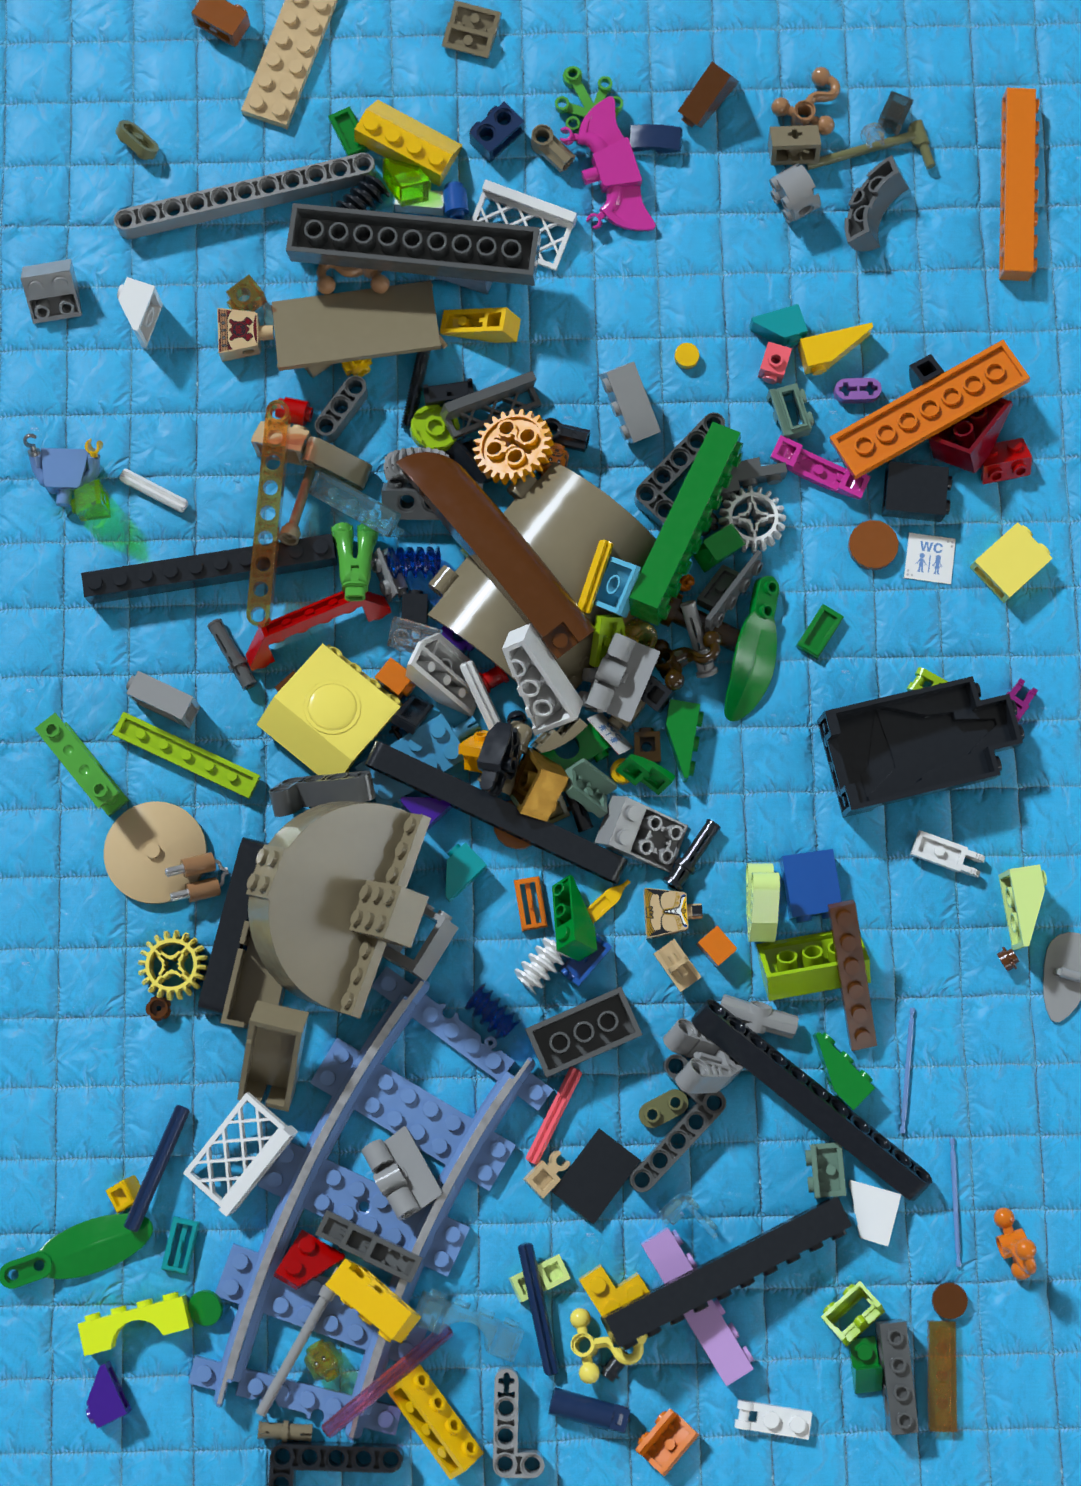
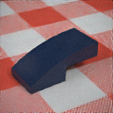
M658 124L631 125L630 144L633 152L655 150L658 154L681 152L683 129L677 126Z

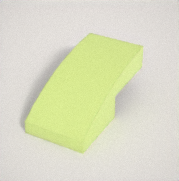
M560 1254L537 1264L543 1291L571 1279ZM522 1271L509 1278L520 1303L528 1300Z

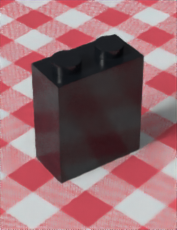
M889 461L885 468L881 516L941 522L950 511V500H947V491L951 490L952 476H948L949 467Z

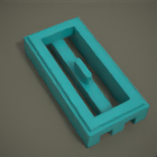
M173 1216L161 1270L188 1275L200 1221ZM180 1223L183 1224L174 1264L170 1266V1257L178 1224ZM193 1226L183 1268H179L188 1227Z

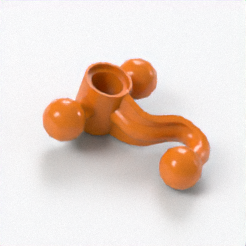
M1005 1207L1000 1208L994 1214L995 1224L1002 1228L1004 1233L996 1236L999 1252L1003 1259L1012 1257V1275L1018 1280H1026L1036 1272L1037 1267L1034 1259L1036 1245L1033 1241L1027 1239L1022 1228L1013 1230L1012 1225L1015 1220L1013 1212Z

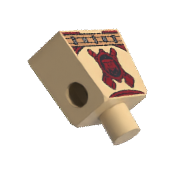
M217 308L218 351L222 362L258 355L261 353L262 340H275L274 325L260 326V320L256 312Z

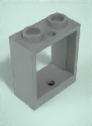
M140 671L135 676H131L126 686L128 690L126 694L136 704L189 729L201 707L193 696Z
M428 903L422 916L436 922V925L415 959L412 960L400 953L403 946L390 943L386 944L383 957L389 962L424 981L428 979L458 930V927L450 922L452 920L450 915L442 910H439L438 913L434 912L435 908Z

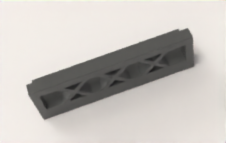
M533 371L444 403L440 415L452 439L485 428L484 423L492 424V414L496 415L494 417L500 419L501 411L495 409L496 403L500 401L511 404L510 410L505 412L506 416H509L511 409L514 410L515 414H518L521 409L524 412H528L540 407L542 403L533 387L537 380ZM528 392L532 402L524 404L516 400L519 394ZM479 409L490 413L488 419L483 421L474 418L473 414ZM459 417L468 421L465 428L456 431L451 420Z

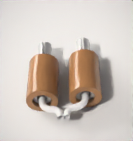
M212 852L181 859V865L165 869L167 877L183 873V876L187 878L216 871V863L219 869L225 872L221 875L220 883L217 877H212L185 884V890L170 893L171 901L174 902L188 898V901L191 903L221 895L220 887L224 884L225 876L229 874L228 868L223 867L219 860L214 859Z

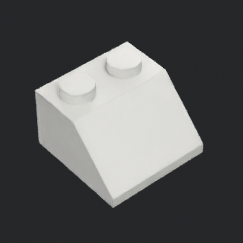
M127 277L124 285L121 284L118 289L117 298L141 347L147 348L163 303L155 286Z

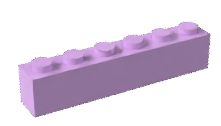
M666 1227L640 1243L664 1284L697 1267L690 1253L685 1255L680 1248L683 1241L676 1230L671 1232ZM717 1299L715 1301L710 1300L707 1302L709 1305L707 1308L697 1313L691 1310L685 1313L684 1316L722 1381L728 1386L753 1370L750 1362L754 1359L746 1346L741 1348L736 1339L740 1336L733 1324L729 1323L727 1325L722 1315L726 1312Z

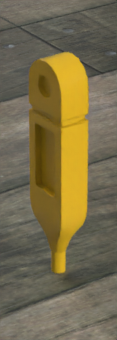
M628 879L623 884L607 889L587 907L593 924L620 900L625 887L630 883Z

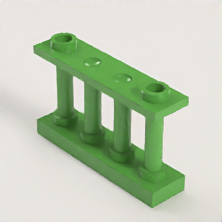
M56 713L34 728L98 809L102 808L110 817L130 801L67 722L64 723Z

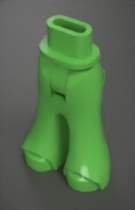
M340 522L331 527V534L338 553L342 591L345 593V600L363 601L365 600V593L369 590L372 556L379 536V526L371 522H363L357 525L358 554L356 558H353V525Z

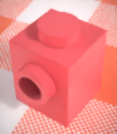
M768 342L758 377L769 384H781L792 348Z

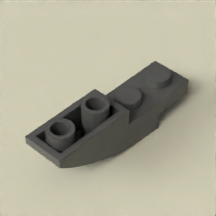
M759 457L741 461L737 468L733 467L731 471L733 477L728 489L723 488L720 496L723 497L721 502L730 500L732 493L738 496L741 486L744 489H748L749 486L754 488L759 483L767 482L768 485L782 482V479H785L787 474L786 462L761 466Z

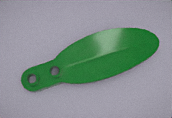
M772 576L758 578L753 586L749 615L744 621L738 637L726 693L724 714L729 721L742 719L756 707L765 694L773 676L777 654V632L774 616L779 595V585Z
M129 1213L106 1215L84 1221L51 1238L38 1252L4 1264L0 1269V1282L4 1287L14 1289L43 1278L72 1279L103 1271L124 1261L140 1250L150 1239L153 1233V1224L149 1218L144 1217L137 1232L128 1230L124 1227V1223ZM38 1260L44 1262V1268L41 1271L35 1268V1263ZM13 1269L18 1272L16 1280H12L9 1277V1273Z

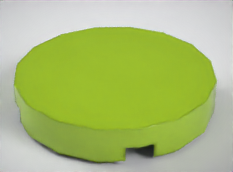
M440 405L423 406L414 414L411 420L410 433L412 440L418 447L437 448L439 451L445 452L457 441L458 438L452 439L440 415L442 410ZM458 418L452 419L451 421L456 431L460 430Z

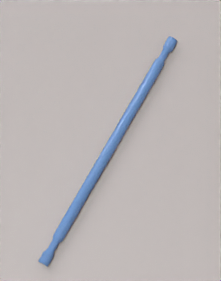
M910 1008L900 1133H905L906 1131L905 1121L907 1119L915 1008Z
M950 1138L956 1267H961L956 1152L954 1149L955 1138Z

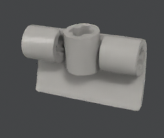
M615 633L607 653L602 658L598 667L595 681L585 704L631 722L658 660L660 651Z
M406 1126L402 1127L385 1141L381 1139L375 1140L361 1150L374 1174L373 1178L384 1197L386 1196L398 1220H404L442 1195L438 1183Z

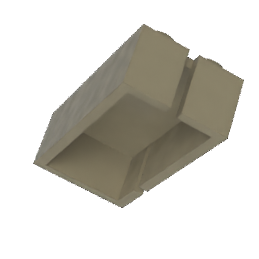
M245 920L239 943L248 947L247 951L238 948L220 1023L248 1029L249 1020L257 1000L282 1006L286 989L271 976L262 963L251 937L249 921Z
M257 1000L249 1020L237 1100H241L247 1092H250L256 1099L262 1102L267 1085H272L266 1101V1107L289 1112L296 1090L309 1012Z

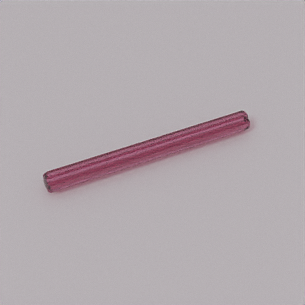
M442 1324L322 1424L321 1428L325 1435L332 1438L449 1340L454 1334L452 1329L447 1324Z

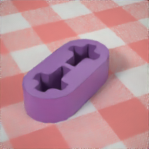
M845 378L837 382L833 394L838 402L844 404L872 403L878 399L882 387L879 381L874 378ZM869 385L871 386L872 390L876 391H874L872 395H869L868 391L860 390H866V387ZM843 386H846L847 390L850 391L848 396H844L843 392H839Z

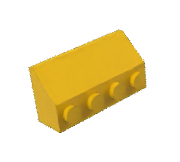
M378 99L365 110L354 129L355 142L366 146L368 149L439 187L463 146Z

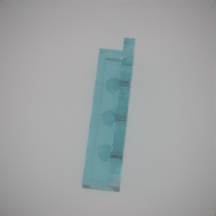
M317 470L308 494L386 537L403 536L405 530L397 526L402 514L328 473Z

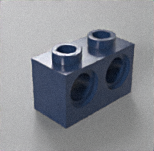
M504 101L501 105L494 106L482 122L478 121L471 127L469 132L470 144L490 163L525 132V121ZM506 120L509 124L501 125L499 122ZM484 136H490L492 139L489 141H484L481 138Z

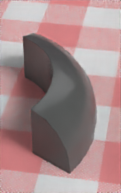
M892 155L880 162L867 174L868 179L861 188H856L849 201L850 209L847 218H845V235L848 244L854 250L862 252L872 251L880 247L878 240L880 221L889 205L899 195L909 189Z

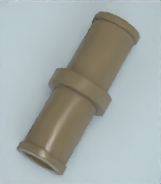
M283 1420V1423L259 1421L257 1439L282 1440V1443H287V1440L311 1442L313 1424H292L288 1420Z

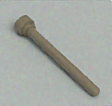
M308 466L306 467L289 522L282 526L280 530L279 540L286 545L298 544L301 535L298 525L316 470Z

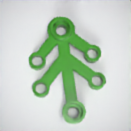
M575 66L567 67L563 72V83L568 88H574L583 107L569 103L568 98L560 96L555 100V110L558 113H569L584 118L611 91V78L603 76L598 80V92L593 103L582 83L581 70ZM575 73L577 76L570 77L568 74ZM606 82L609 86L602 87L601 84ZM614 96L615 102L620 104L619 107H615L617 119L618 113L623 109V100L618 96ZM563 102L566 106L559 107L558 104ZM575 116L569 117L566 120V127H569L573 133H579L580 120ZM573 122L576 123L577 126L572 128L569 126V124Z

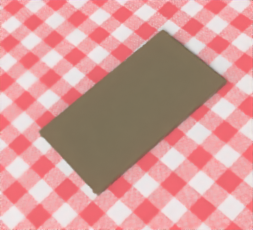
M431 280L389 286L388 290L382 294L376 293L370 288L272 302L271 308L273 310L278 370L283 371L441 349L442 343L439 337Z

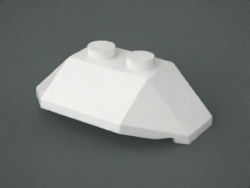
M441 633L433 634L419 641L407 664L405 676L436 702L467 716L473 715L477 704L460 669L461 664L471 660Z

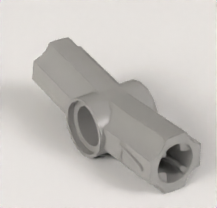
M727 994L723 995L720 1005L755 1033L764 1034L766 1031L791 1039L795 1035L799 1020L797 1015L775 1010L763 1002H748Z

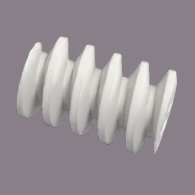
M547 938L542 939L544 947L539 945L535 947L538 955L528 954L531 963L521 962L524 971L517 968L514 970L518 980L535 995L537 994L533 989L534 986L543 988L540 979L550 980L547 971L556 973L557 970L554 964L564 965L561 958L564 954L557 951L554 940Z

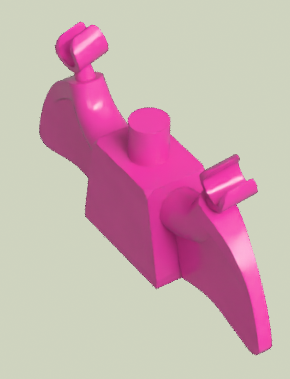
M609 96L596 104L587 113L581 123L579 134H574L569 127H563L560 131L563 134L570 135L568 138L559 139L567 146L571 145L574 141H578V144L589 147L593 153V168L581 171L585 185L598 182L601 192L606 193V203L599 209L600 212L598 214L592 213L587 217V222H590L594 217L598 218V223L593 229H599L602 226V219L606 218L615 226L623 229L652 231L655 229V222L646 210L641 198L642 178L629 138H624L617 126L615 100L612 96Z

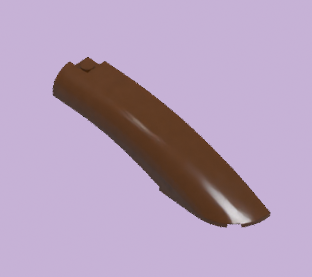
M432 452L411 454L396 462V465L456 542L463 547L489 577L526 624L531 623L555 660L596 630L530 544L460 464L447 456Z

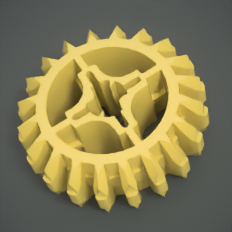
M175 930L172 938L168 931H164V940L159 935H155V945L149 941L146 943L150 951L141 950L140 954L146 956V961L138 960V965L145 966V969L138 971V974L140 976H148L143 979L142 984L148 985L152 983L148 991L153 993L158 989V998H162L166 993L167 1000L172 1001L174 993H176L177 999L182 1000V991H185L188 996H192L191 986L198 990L201 988L196 980L204 981L205 976L200 974V971H207L208 966L201 965V962L208 960V956H199L205 948L202 945L194 948L198 943V939L193 938L188 942L190 938L189 933L185 932L180 939V931ZM178 944L185 946L174 955H168L162 951L163 948L169 945ZM189 953H191L193 958L191 975L184 966ZM156 956L162 963V969L158 973L159 976L157 978L154 974V960ZM166 959H169V960H172V961H175V962L178 960V962H179V963H177V965H179L178 969H179L182 973H180L179 971L172 970V969H171V970H168V968L171 967V966H168V963H169V962H168ZM175 975H178L185 981L173 987L163 985L165 980H169Z

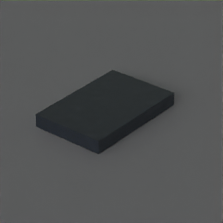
M598 1128L552 1190V1193L594 1224L641 1160Z

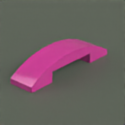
M780 435L770 459L777 464L786 462L787 470L818 486L848 497L862 498L871 476L865 474L855 480L848 468L841 467L802 449L803 445Z

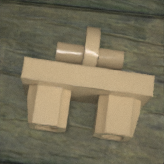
M675 939L653 954L679 992H682L701 978V975Z

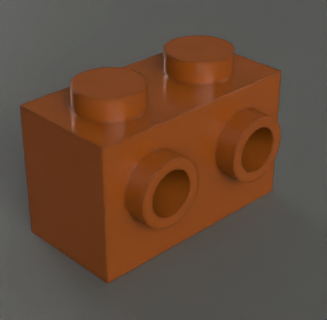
M199 0L191 12L196 26L233 47L237 46L250 26L247 11L238 4L233 5L227 0Z

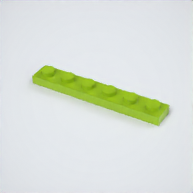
M124 711L112 733L113 736L249 800L261 779L260 775Z

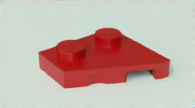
M301 1230L275 1271L274 1277L297 1290L307 1284L312 1278H317L325 1273L330 1267L342 1263L345 1255L306 1231Z

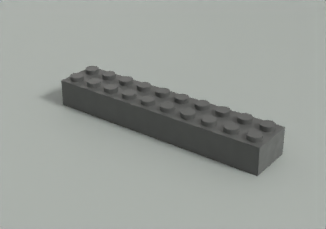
M293 203L286 252L293 262L535 286L541 235L539 227Z

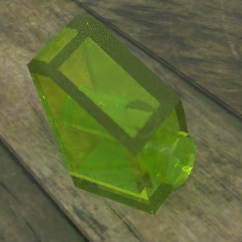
M390 158L383 159V181L401 207L428 201L431 181L419 166Z
M99 479L93 480L74 490L75 499H71V508L73 514H76L81 521L111 518L109 494Z

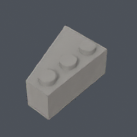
M634 362L599 374L603 388L611 401L612 411L620 421L621 426L619 428L624 440L628 439L629 443H635L661 432Z

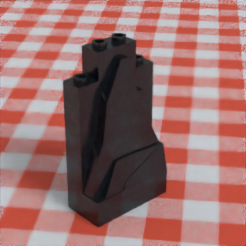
M971 676L824 711L818 718L817 723L842 817L869 812L879 806L984 782L1000 776L1002 764L1000 758L995 756V753L1017 748L1023 744L1024 730L1021 724L1018 725L1016 719L1017 706L1015 701L1011 700L1010 694L980 700V686L977 682H974V678Z

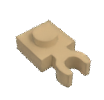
M556 1150L550 1154L548 1164L540 1160L523 1178L527 1185L542 1199L561 1180L556 1175L558 1171H564L570 1166L568 1160H565L561 1165L557 1164L556 1159L560 1156V1151Z

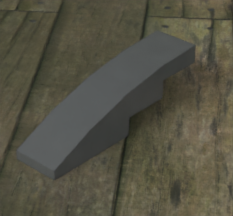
M326 1210L315 1235L339 1246V1248L410 1283L423 1259L400 1245L329 1210Z

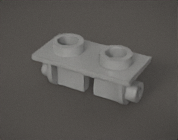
M377 548L372 556L371 568L377 574L381 593L386 596L388 603H390L396 595L400 598L402 593H407L408 586L402 573L394 575L392 571L399 570L400 568L394 552H391L389 548L382 551L380 548Z

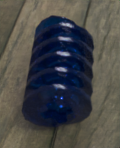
M388 547L387 567L389 572H392L394 579H397L399 571H402L404 579H407L409 571L412 572L413 578H417L419 571L422 572L423 578H427L429 571L432 572L434 577L440 570L441 553L439 547L436 548L435 552L432 547H427L425 552L422 547H417L415 552L412 547H407L405 552L402 547H397L396 552H394L392 547Z
M484 983L468 999L465 1009L475 1008L472 1016L476 1018L482 1015L479 1022L481 1025L490 1023L487 1028L488 1033L497 1030L494 1036L495 1040L505 1038L522 1019L513 1022L512 1020L516 1013L513 1011L506 1014L508 1005L505 1004L499 1007L498 1004L501 998L491 999L493 990L484 992L483 990L486 986V983Z

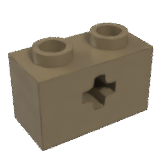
M818 125L770 127L768 139L770 164H819L821 140Z

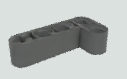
M370 771L294 777L280 782L269 790L275 817L288 816L301 808L315 807L329 802H366L376 798Z

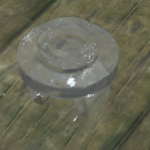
M870 123L862 129L860 137L868 148H872V142L879 141L881 145L885 144V131L881 124Z

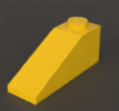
M507 307L444 310L440 334L493 343L517 342L521 319Z
M867 323L801 338L797 348L805 375L825 373L870 336L873 324Z

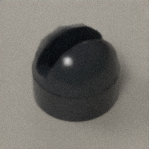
M515 710L508 715L507 723H511V719L523 716V720L519 721L527 724V717L522 711Z

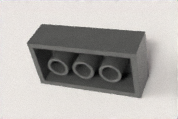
M622 987L525 1029L546 1078L642 1036V1032Z

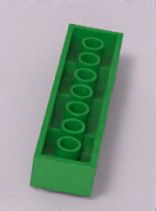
M712 422L630 593V615L659 626L661 619L666 620L671 609L669 602L672 597H677L681 588L679 581L682 575L686 576L692 564L689 560L692 554H697L702 543L700 537L703 531L707 532L710 528L713 509L717 511L723 498L720 496L723 488L728 489L733 477L731 471L733 467L737 468L743 456L740 453L743 447V443L740 442L741 432Z

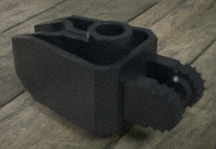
M497 722L489 730L477 760V767L482 771L480 788L493 797L501 794L505 780H512L516 773L521 743L518 729L513 728L510 723Z

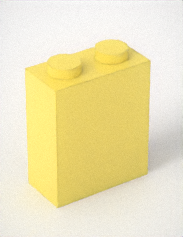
M1018 522L970 566L973 572L1003 603L1011 598L1053 559L1048 548L1041 543L1039 544L1032 537V532L1026 526H1021Z

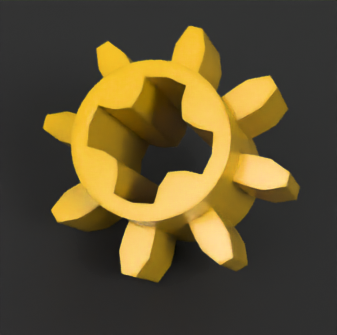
M372 359L342 362L341 364L347 376L353 374V376L363 377L370 372L369 365L373 363Z

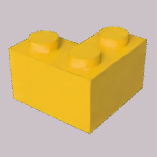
M601 1264L578 1278L601 1316L650 1292L637 1272L614 1286Z

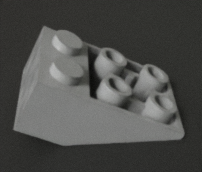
M612 796L607 807L608 814L603 818L594 843L615 853L671 873L688 825L629 797Z

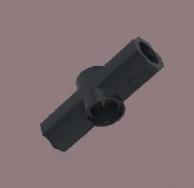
M555 418L542 419L546 421L550 431H557L551 437L554 443L561 444L567 449L580 452L586 451L589 444L590 430L561 424Z

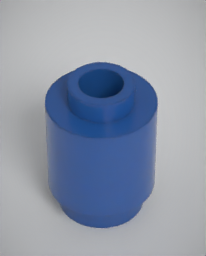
M461 182L445 184L442 192L445 216L450 219H464L469 213L466 188H464Z

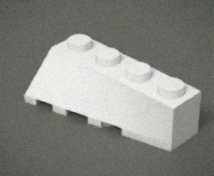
M531 623L510 631L502 650L512 677L516 679L519 696L524 700L527 717L531 719L533 724L534 736L577 720L583 700Z

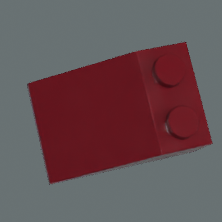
M1000 398L929 438L933 458L975 474L989 457L1013 406L1012 401Z

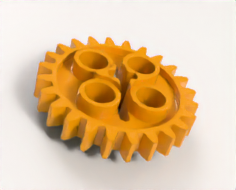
M511 409L509 416L501 412L500 419L493 416L492 424L484 423L486 431H478L481 438L474 439L477 447L473 448V452L476 455L474 460L481 473H484L487 479L492 478L494 483L501 480L503 485H506L510 479L513 485H516L518 478H521L525 483L528 474L534 478V470L543 471L540 464L549 463L546 455L553 454L550 448L554 445L551 438L553 435L546 421H543L540 415L535 417L533 411L528 412L526 415L523 409L518 414H515L514 410Z

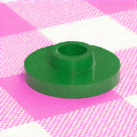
M200 1290L190 1298L188 1310L191 1318L197 1324L210 1326L221 1318L223 1304L220 1297L213 1291Z

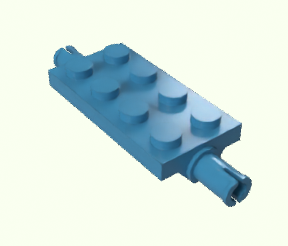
M441 713L420 726L413 735L409 733L389 746L445 772L464 760L463 755L458 754V744L471 734L481 730L478 723L468 728V726L476 721L473 716H470V718L454 728L453 726L450 727ZM366 760L355 766L357 771L371 772L376 794L374 799L379 804L392 805L400 800L401 797H405L415 790L365 765Z

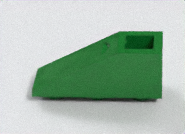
M670 699L665 731L682 782H687L688 777L694 775L696 761H691L692 752L698 751L700 737L695 736L697 726H702L704 712L699 711L700 704Z
M569 875L552 886L556 949L558 952L580 961L597 951L596 931L572 875Z
M815 1032L813 1038L830 1091L849 1109L854 1110L875 1089L871 1084L873 1079L864 1070L859 1072L852 1065L854 1060L845 1051L840 1053L833 1046L835 1041L827 1033Z

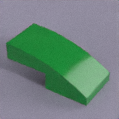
M630 754L615 770L636 786L639 782H642L657 795L661 794L675 778L674 774L662 766Z

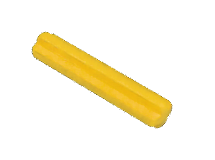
M600 540L578 602V606L583 613L589 614L592 611L613 549V543L610 541Z

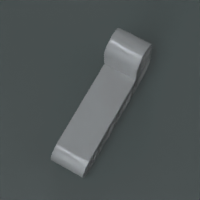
M502 1366L497 1370L494 1380L493 1468L495 1473L503 1478H536L544 1470V1458L538 1450L518 1449L519 1377L516 1369L512 1366ZM504 1373H509L510 1378H514V1381L509 1383V1393H504V1382L499 1381V1378L504 1377ZM507 1400L514 1405L511 1413L503 1414L500 1412L498 1406L502 1401ZM504 1428L510 1429L513 1432V1438L508 1442H504L498 1437L499 1431ZM501 1457H509L513 1461L512 1467L507 1470L501 1469L498 1465V1460ZM536 1457L540 1462L539 1467L535 1470H529L524 1464L526 1459Z

